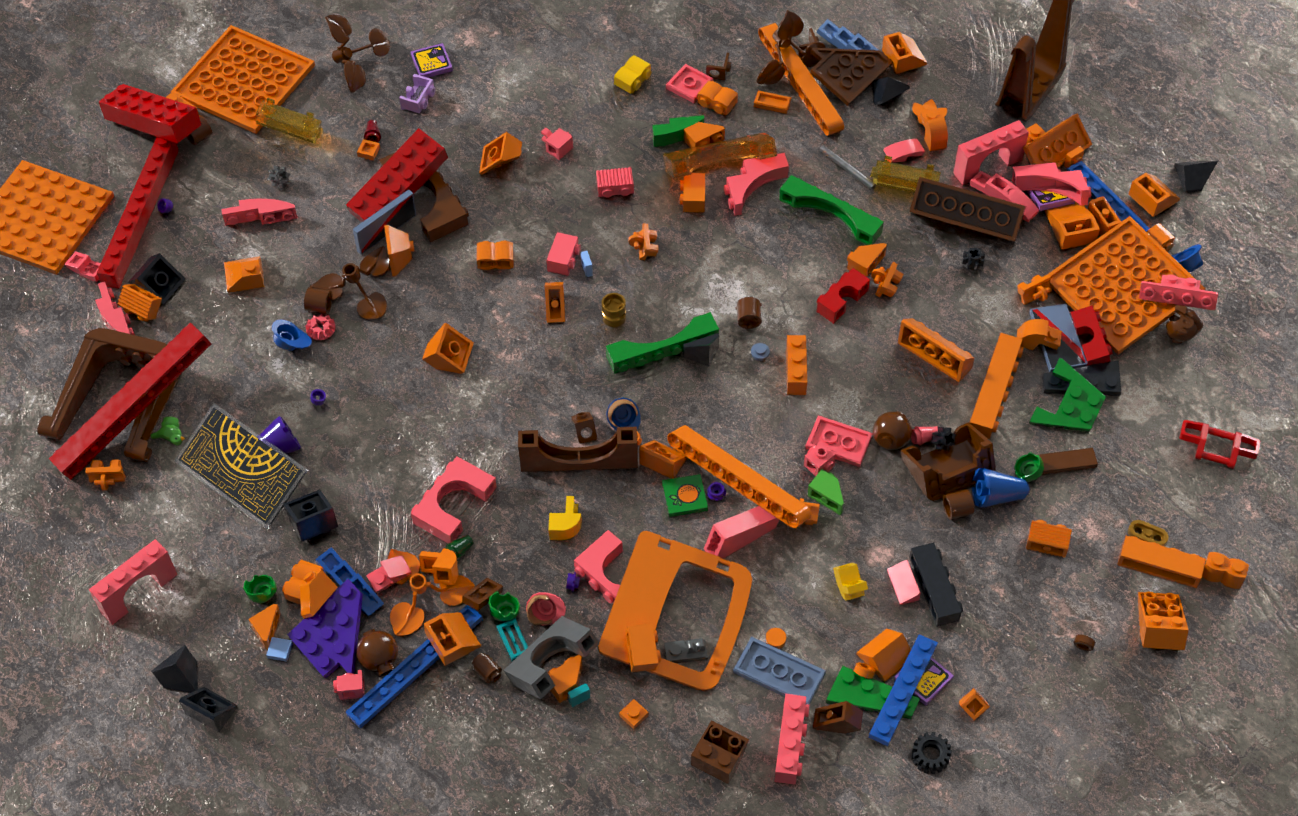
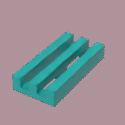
M516 619L496 626L511 662L528 648ZM511 625L514 626L524 648L523 651L520 650L510 628ZM504 628H506V631H507V633H508V635H509V637H510V639H511V642H512V644H513V646H514V648H515V650H516V654H513V651H512V649H511V647H510V645H509V643H508V640H507V638H506V636H505V634H504V631H503Z

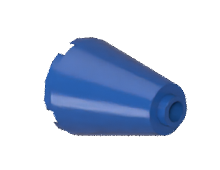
M978 468L972 480L976 481L975 487H972L974 504L982 508L1025 499L1030 491L1026 480L985 468Z

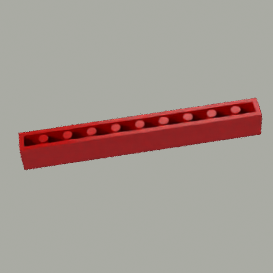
M159 137L155 139L97 271L100 283L105 282L107 287L119 289L178 154L179 150L174 142Z
M190 322L145 367L128 381L118 393L112 396L93 417L84 423L68 441L56 450L49 460L62 474L72 480L212 343Z

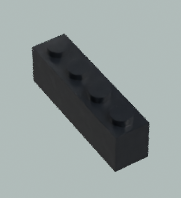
M934 542L911 548L909 559L936 627L958 622L961 613H963V606L956 599V589L953 583L950 584L948 579L949 572L947 567L942 564L940 549H936Z

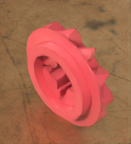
M321 314L317 317L313 316L311 320L308 319L305 328L310 338L325 340L333 335L336 326L334 319H331L329 315L324 316ZM318 323L323 325V331L317 326Z

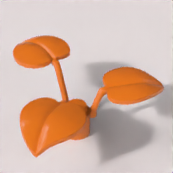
M391 549L388 559L403 556L412 574L396 584L402 585L409 579L413 591L412 605L407 602H401L391 610L390 622L396 636H407L416 632L422 626L425 618L424 611L415 606L417 594L424 593L427 587L441 592L440 598L446 605L458 606L462 604L463 595L475 587L474 583L468 578L459 575L454 585L439 584L440 588H437L431 582H427L425 576L419 573L420 562L415 555Z

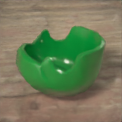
M1029 452L1027 455H1023L1016 460L1014 466L1015 474L1018 478L1026 480V482L1036 481L1042 476L1044 463L1039 455Z
M254 575L251 581L245 580L243 589L251 601L264 603L275 595L277 585L271 576Z
M497 591L489 597L488 607L491 616L496 620L510 621L518 616L520 603L509 592L501 595Z

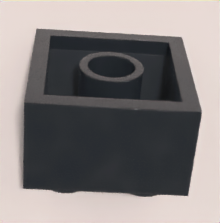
M158 253L150 256L128 282L162 298L161 305H164L186 278Z
M320 489L283 504L294 531L301 542L339 527L333 507Z

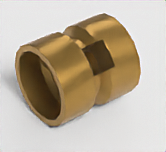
M609 293L602 299V320L609 327H619L626 320L625 298L618 293Z

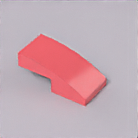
M918 139L900 141L885 147L883 150L891 163L905 162L908 157L922 156L925 152Z
M75 251L65 263V266L75 273L92 281H99L97 271L101 263L92 261L89 255Z

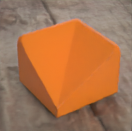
M975 688L959 701L960 706L974 721L990 707L988 702Z

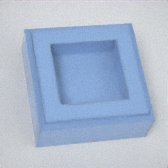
M588 251L581 252V265L585 276H593L592 263Z
M272 637L266 654L267 658L287 662L293 645L292 640Z

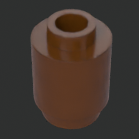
M480 653L473 659V669L486 683H495L500 679L502 668L490 655Z

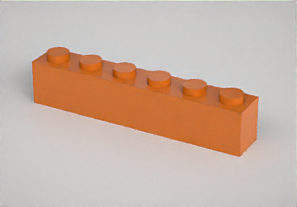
M1000 333L970 420V424L988 439H990L992 432L996 433L999 422L996 419L1002 416L1004 407L1001 404L1007 401L1009 391H1006V389L1012 386L1014 376L1011 375L1012 372L1016 373L1019 362L1016 361L1017 357L1021 358L1024 347H1021V338Z

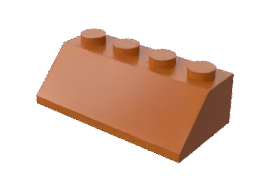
M913 318L901 321L898 344L957 382H960L972 369L975 357L969 352L960 349L953 342L940 336L939 333L927 328L922 322H918Z

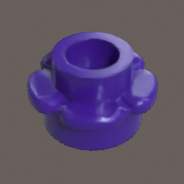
M714 482L707 488V496L711 500L720 501L726 495V489L719 482Z
M576 572L574 574L568 573L566 589H570L572 592L574 588L578 589L580 577L576 576Z

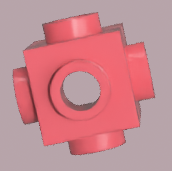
M821 442L809 449L804 458V466L815 476L821 469L829 472L835 465V453L832 448L825 446Z

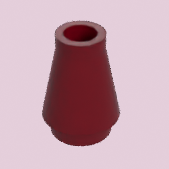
M369 120L364 133V140L378 143L381 139V134L377 122Z

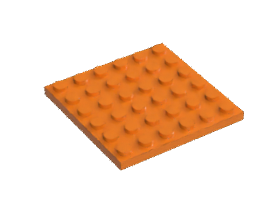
M230 25L171 92H175L199 109L257 134L315 67V62Z
M22 160L0 188V254L57 275L114 198L113 192Z
M1131 216L1048 274L1051 276V288L1074 311L1093 305L1094 311H1098L1100 314L1101 322H1098L1100 328L1104 327L1107 338L1104 340L1107 344H1110L1111 348L1118 355L1176 313V304L1139 299L1141 282L1147 281L1161 284L1162 275L1194 278ZM1200 284L1199 290H1205L1206 288Z

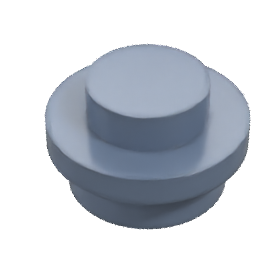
M757 343L751 348V355L757 361H764L770 354L769 347L763 343Z

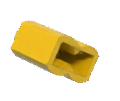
M633 55L614 75V85L630 94L635 90L637 91L641 83L648 80L651 76V64Z

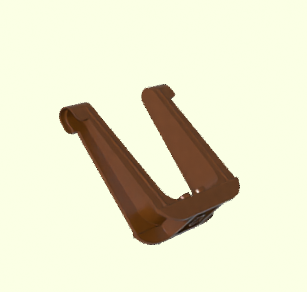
M1075 0L1052 1L1037 44L1032 37L1027 35L1018 41L1011 52L1013 57L995 106L1000 107L1009 97L1023 104L1022 118L1027 121L1033 116L1057 84L1066 68L1072 3Z
M97 328L85 334L52 417L45 415L41 418L37 428L38 435L56 440L63 438L96 378L107 363L120 361L124 365L134 364L142 369L167 344L107 328ZM182 373L135 418L125 446V457L147 462L150 459L152 449L147 447L148 441Z

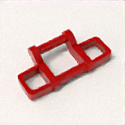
M1189 420L1183 421L1179 435L1181 440L1198 444L1195 459L1201 460L1202 458L1228 465V468L1232 469L1235 467L1238 455L1256 459L1260 448V440L1240 432H1228L1210 427L1206 423ZM1185 428L1199 430L1200 436L1186 433ZM1207 434L1233 441L1230 458L1204 451ZM1240 443L1252 445L1255 449L1253 451L1241 448Z

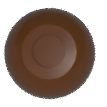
M886 412L880 415L874 423V439L884 449L898 450L904 447L911 438V424L902 412Z
M371 629L363 634L364 637L360 639L357 646V657L364 668L369 671H377L379 676H384L395 669L393 664L398 657V645L389 633Z

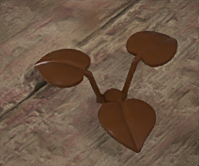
M786 11L778 29L773 33L780 61L774 59L765 65L756 80L758 84L772 85L779 82L784 76L785 68L782 66L783 59L780 47L787 48L791 44L800 53L804 54L801 60L806 67H813L819 62L810 53L812 48H826L822 42L815 41L807 46L806 51H803L791 41L792 37L798 36L804 28L802 19L792 11Z
M338 14L328 15L325 19L328 22L331 35L336 42L342 43L337 47V50L333 51L332 58L334 62L344 64V74L350 93H354L365 84L366 75L360 65H355V61L350 60L353 53L372 47L374 54L382 57L388 54L390 42L387 35L381 29L374 28L369 32L371 44L354 50L344 47L350 40L348 36L352 33L351 25L344 16Z
M382 246L364 257L360 263V269L355 264L348 263L342 269V278L336 273H330L320 278L310 287L332 291L334 301L342 296V287H345L346 280L349 283L357 284L365 299H362L357 304L359 316L366 320L382 318L387 310L385 297L378 292H374L368 297L359 280L361 278L360 273L365 276L371 274L374 277H379L388 271L390 262L386 248Z

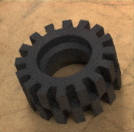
M926 732L924 736H918V740H915L911 756L914 759V765L918 764L917 769L920 771L922 768L925 769L924 773L926 774L928 770L931 771V774H935L936 771L940 773L942 769L945 770L952 750H950L951 745L947 744V738L942 739L943 735L941 734L938 737L935 736L936 732H932L931 735ZM926 747H935L938 749L940 756L934 760L925 757L923 750Z

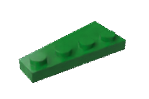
M842 665L826 699V704L848 701L858 708L865 709L864 711L873 712L874 710L880 712L892 686L873 678L862 677L856 674L854 670ZM912 697L902 718L912 719L920 698Z

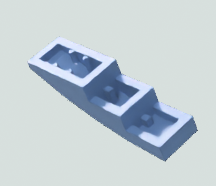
M829 19L816 32L839 49L878 50L859 33L855 36L844 26L838 28Z

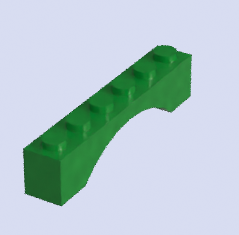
M791 175L780 188V201L794 208H816L835 215L850 228L856 240L866 245H873L883 232L884 221L878 217H874L862 209H858L848 202L842 201L832 194L804 182L800 178Z
M709 312L693 317L691 322L681 332L663 341L634 343L622 340L606 345V357L614 374L625 372L636 366H643L646 363L658 361L670 355H677L683 352V344L719 334V327L712 313Z

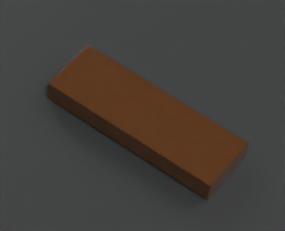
M1093 448L1039 454L1044 463L1042 475L1097 468L1098 466Z

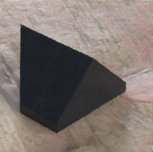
M890 77L875 80L872 83L874 104H882L910 89V86Z
M1218 161L1175 163L1174 167L1184 192L1202 191Z
M719 334L683 344L684 358L709 367L719 348Z
M185 645L151 671L163 688L188 693L198 690L197 661Z

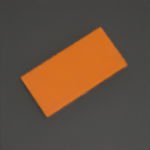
M1074 114L1025 145L1023 149L1031 165L1056 163L1058 168L1065 163L1067 153L1079 146L1085 150L1092 145V142L1079 115Z

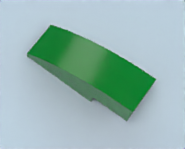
M704 115L669 118V124L652 125L654 147L683 141L684 129L698 122L704 123Z

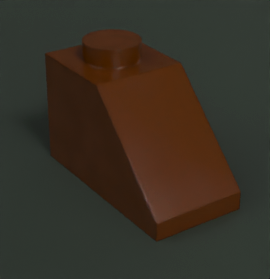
M848 701L816 708L813 729L841 734L860 731L863 710Z

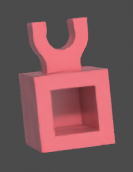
M544 128L541 131V134L544 135L542 141L546 143V152L558 160L573 149V136L569 132H565L560 128L554 133L548 128Z

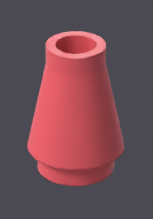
M916 426L912 429V443L922 445L931 441L932 432L938 431V426Z

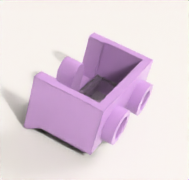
M414 74V86H407V98L400 96L399 100L401 110L406 109L420 114L422 109H426L429 97L434 96L435 87L433 79Z

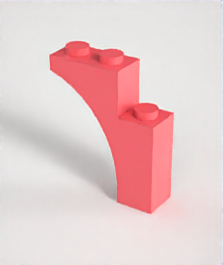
M785 153L743 160V167L740 168L741 175L727 177L724 192L725 195L729 196L728 205L730 209H733L734 215H742L745 201L757 188L774 180L788 178L789 165Z
M1056 163L1013 167L1012 183L1021 191L1039 190L1058 193L1071 198L1081 206L1088 205V198L1091 197V188L1087 186V179L1083 177L1081 170L1061 172L1057 168Z

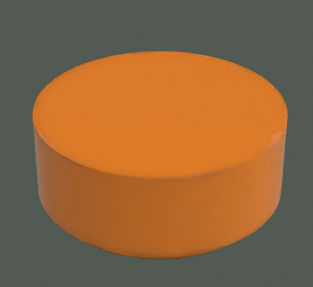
M772 628L766 633V643L780 649L786 643V633L780 628Z
M862 662L856 663L854 668L856 674L872 679L876 672L872 666Z

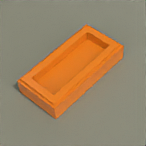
M758 90L753 107L787 114L791 97Z

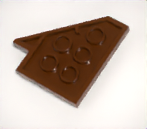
M812 48L810 51L819 60L810 73L847 106L893 63L880 50Z

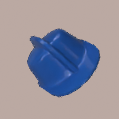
M1200 244L1171 255L1188 272H1192L1203 265L1199 253L1202 247Z
M282 319L273 322V340L279 348L292 351L296 348H307L311 345V338L292 322Z

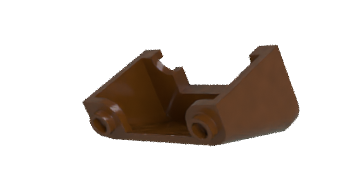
M969 422L955 429L953 433L956 435L955 445L949 446V451L935 449L921 455L920 450L916 446H910L901 450L903 462L923 494L931 501L941 499L943 495L957 492L976 484V481L972 480L978 468L992 471L996 469L993 443Z

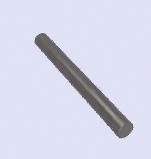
M824 145L820 147V152L868 188L873 190L876 187L874 182Z

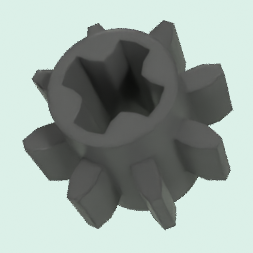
M274 166V170H268L270 174L267 180L272 182L271 186L278 185L279 188H283V183H289L288 178L291 174L286 172V167Z

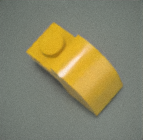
M566 496L565 513H549V540H567L577 535L580 531L582 516L581 513H578L579 506L575 504L574 496Z
M849 563L833 568L838 588L845 601L865 596L864 590H868L866 581L861 580L857 564Z

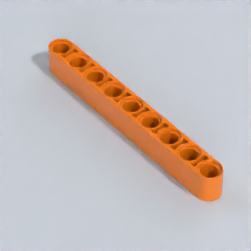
M773 23L759 28L758 34L762 43L773 59L780 61L777 48L775 47L776 41L773 39V33L778 29L777 24ZM791 44L787 48L780 47L783 59L782 66L785 68L784 75L824 134L829 136L844 130L842 118Z
M683 425L668 434L667 440L671 447L791 528H797L811 518V510L807 505L688 426Z

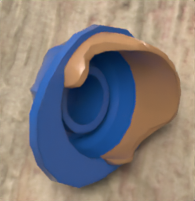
M624 397L614 399L608 405L606 417L609 424L615 430H617V427L639 428L641 423L640 412L636 403L631 399Z

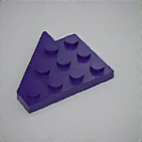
M349 579L333 592L314 616L304 618L287 634L325 679L340 665L347 673L354 674L363 594Z

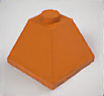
M505 132L486 144L483 148L479 174L483 175L510 163L514 159H518L522 153V142L508 132Z
M385 225L388 257L393 277L397 276L412 260L411 252L415 251L414 243L409 241L408 233Z
M260 256L224 262L228 293L264 287Z
M444 323L427 344L422 360L435 369L463 374L474 342L449 324Z

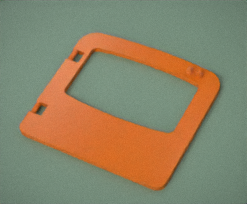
M642 531L636 541L602 633L598 651L606 657L630 665L626 639L627 627L653 623V630H656L665 599L680 566L683 563L697 566L730 578L734 582L727 616L711 659L702 672L663 658L658 663L656 670H648L647 672L697 690H711L718 684L738 636L751 590V573L741 564L727 561L719 556L675 540L661 537V535L653 532ZM659 541L671 545L670 549L658 547ZM718 563L729 566L728 572L717 568Z

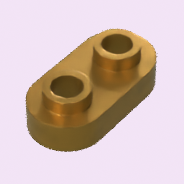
M1134 520L1129 525L1128 535L1130 537H1138L1140 540L1155 542L1164 547L1167 544L1168 534L1164 529L1142 520Z

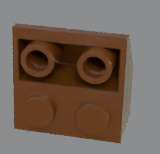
M711 720L691 754V765L729 784L739 767L749 739Z

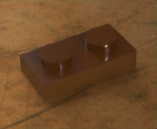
M486 578L463 595L462 603L479 611L488 604L489 597L497 591L499 594L503 592V586Z

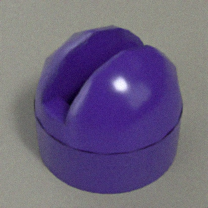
M161 198L157 203L158 211L161 213L171 212L173 208L172 201Z
M321 389L313 390L310 396L312 404L321 406L326 400V393Z

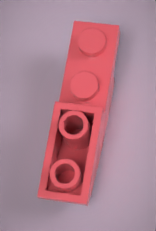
M980 171L970 180V186L989 196L1026 206L1023 220L1027 222L1039 213L1037 206L1025 193L997 173L994 176H990Z
M275 199L239 200V206L221 209L225 226L260 219L262 225L298 218L294 204Z
M105 282L99 283L98 286L102 298L95 301L106 326L111 330L135 335L133 328L128 327V324H131L128 313L124 314L122 308H118L116 301L112 302V299L115 298L112 288H107Z

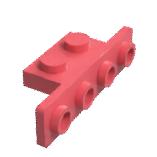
M1162 275L1161 284L1147 281L1141 282L1139 299L1215 310L1218 292L1199 290L1201 281L1194 278Z

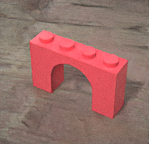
M1018 120L958 145L954 175L962 185L969 183L979 173L984 159L998 149V155L1007 166L1023 160V147L1027 143L1028 130Z
M457 456L453 462L448 463L445 472L436 478L433 487L424 493L421 502L412 508L411 517L413 524L446 543L455 541L463 532L462 522L439 507L441 499L452 491L463 490L486 502L497 488L496 478Z
M607 530L574 560V571L580 578L584 577L592 589L600 591L607 602L614 604L620 585L609 581L603 572L607 565L623 552V544L619 538Z
M156 539L89 589L99 611L112 625L129 613L124 604V596L135 581L150 575L163 587L178 575L167 550Z

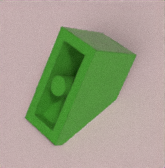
M821 469L808 485L807 496L841 515L844 502L839 481L832 473Z

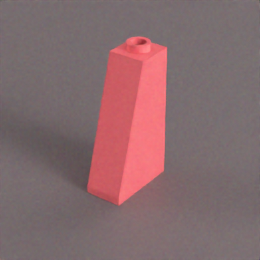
M760 506L713 524L704 550L724 559L775 529L779 519Z

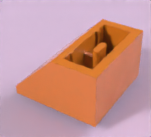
M901 32L884 36L882 51L893 61L891 67L895 74L927 65V61L912 38Z
M1144 173L1132 181L1128 194L1152 217L1180 201V198L1161 180L1148 173Z
M461 612L443 613L424 623L425 634L444 666L481 647Z

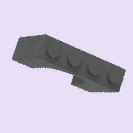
M561 616L508 665L504 672L512 685L541 700L555 686L547 671L541 668L542 664L549 657L561 651H572L582 657H586L599 645V642L590 628Z

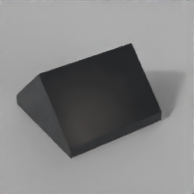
M205 687L191 692L179 700L186 715L217 732L221 731L238 706Z

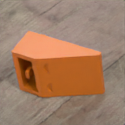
M1074 201V204L1044 210L1061 249L1087 245L1097 240L1100 228L1094 215L1084 205L1081 206Z
M1150 591L1138 592L1139 626L1143 648L1185 650L1189 629L1179 594L1154 593Z

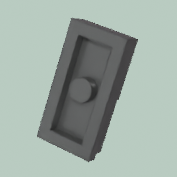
M703 638L664 643L666 660L685 663L708 659L705 639Z

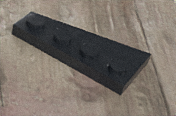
M1118 360L1074 368L1102 394L1107 396L1121 395ZM1053 372L1043 374V393H1066L1070 385L1069 382L1052 375Z

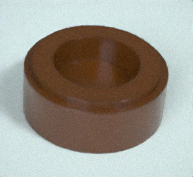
M1078 634L1075 636L1073 643L1081 650L1092 651L1096 642L1091 637Z

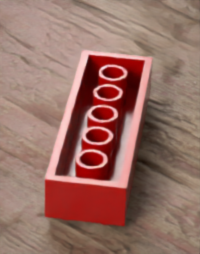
M125 84L119 85L114 91L105 95L99 101L104 119L174 143H179L202 125L196 107Z
M418 128L346 204L350 214L360 222H363L407 190H410L414 195L448 159L445 148Z

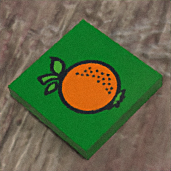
M701 474L662 480L669 517L708 511Z

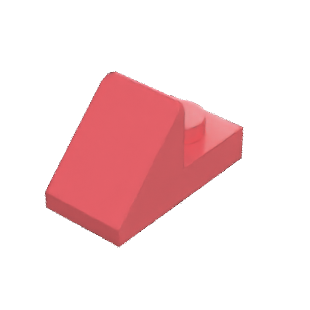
M398 556L381 561L382 566L366 576L378 594L412 574L404 557Z

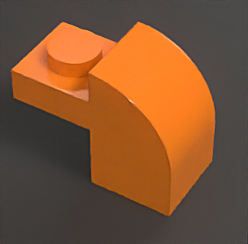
M938 109L922 111L920 118L926 129L924 140L929 151L947 148L948 130L945 118L940 116Z
M1032 319L1024 322L1017 329V337L1022 339L1021 347L1032 351L1039 344L1057 350L1061 344L1062 331L1048 326V320Z
M445 548L442 549L441 553L421 551L419 554L421 572L433 573L434 583L454 585L459 576L456 554Z

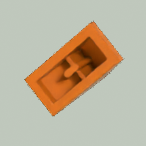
M273 604L249 618L253 631L266 650L269 648L272 637L275 636L281 613L278 604Z

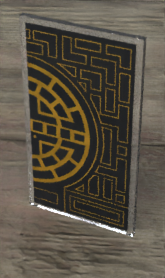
M213 403L175 459L177 464L266 529L271 527L284 507L283 504L287 503L308 471L307 468L215 403Z

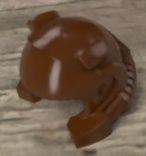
M1176 305L1175 312L1180 317L1176 315L1169 318L1170 322L1166 324L1169 338L1173 339L1172 342L1181 344L1195 337L1202 330L1203 322L1193 310L1187 309L1185 306Z

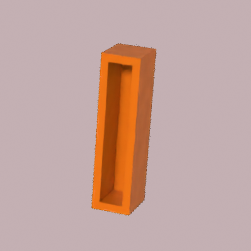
M1125 536L1117 565L1197 588L1202 578L1206 558L1200 557L1197 554L1185 553L1176 548L1164 547L1155 542L1140 540L1138 537Z

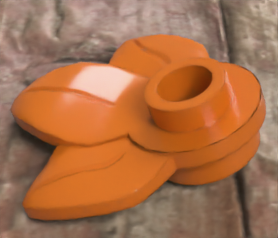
M933 99L925 102L923 105L914 103L912 107L913 113L918 117V121L922 125L923 122L920 118L922 111L938 109L941 117H945L947 114V108H937Z

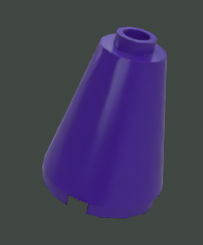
M280 416L257 437L281 456L301 448L291 429Z

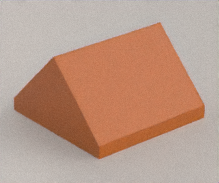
M656 440L643 444L639 448V464L671 479L676 477L687 459L686 456Z
M885 629L856 654L865 664L872 666L876 670L875 674L885 683L902 669L911 648L903 633Z

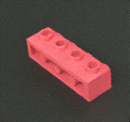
M785 694L774 782L796 785V777L801 776L803 763H798L799 756L804 755L805 743H801V737H806L807 724H804L803 720L804 717H808L810 706L806 704V696Z

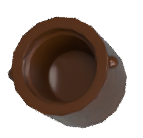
M199 115L202 125L186 137L193 145H196L213 133L210 125L201 115Z
M312 286L308 287L304 297L305 311H308V313L328 314L333 301L332 291L316 289Z
M744 297L738 300L735 309L737 310V321L740 327L753 329L760 326L762 322V303H760L759 299Z
M965 489L943 495L944 510L950 520L974 514V502L969 490Z

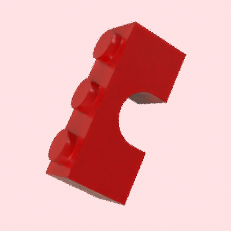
M854 268L848 273L845 272L837 283H833L827 293L819 296L816 312L834 324L846 312L847 302L842 297H851L858 301L869 291L870 279Z
M1093 305L1072 311L1071 317L1077 336L1082 334L1093 336L1089 343L1082 345L1087 365L1111 362L1110 355L1113 353L1110 344L1105 343L1104 339L1107 338L1104 327L1100 328L1098 323L1101 322L1099 312L1094 311Z

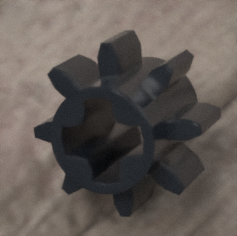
M970 248L968 252L964 251L962 264H966L968 270H977L979 266H984L985 254H982L979 248Z
M938 427V431L932 432L931 443L936 445L937 450L949 451V446L955 445L956 435L951 432L952 428Z

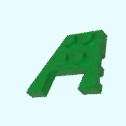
M1059 358L1052 375L1069 382L1070 385L1056 414L1036 407L1029 424L1065 427V429L1090 432L1106 396L1066 361Z

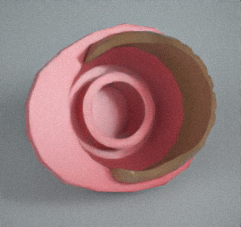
M538 592L533 594L527 601V617L533 625H551L561 616L565 615L566 606L560 597L546 592Z

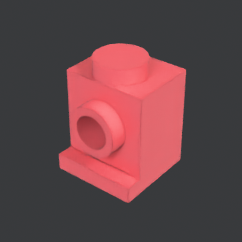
M358 670V674L345 673L342 676H337V680L333 681L334 693H338L340 700L362 698L365 695V681L362 670Z

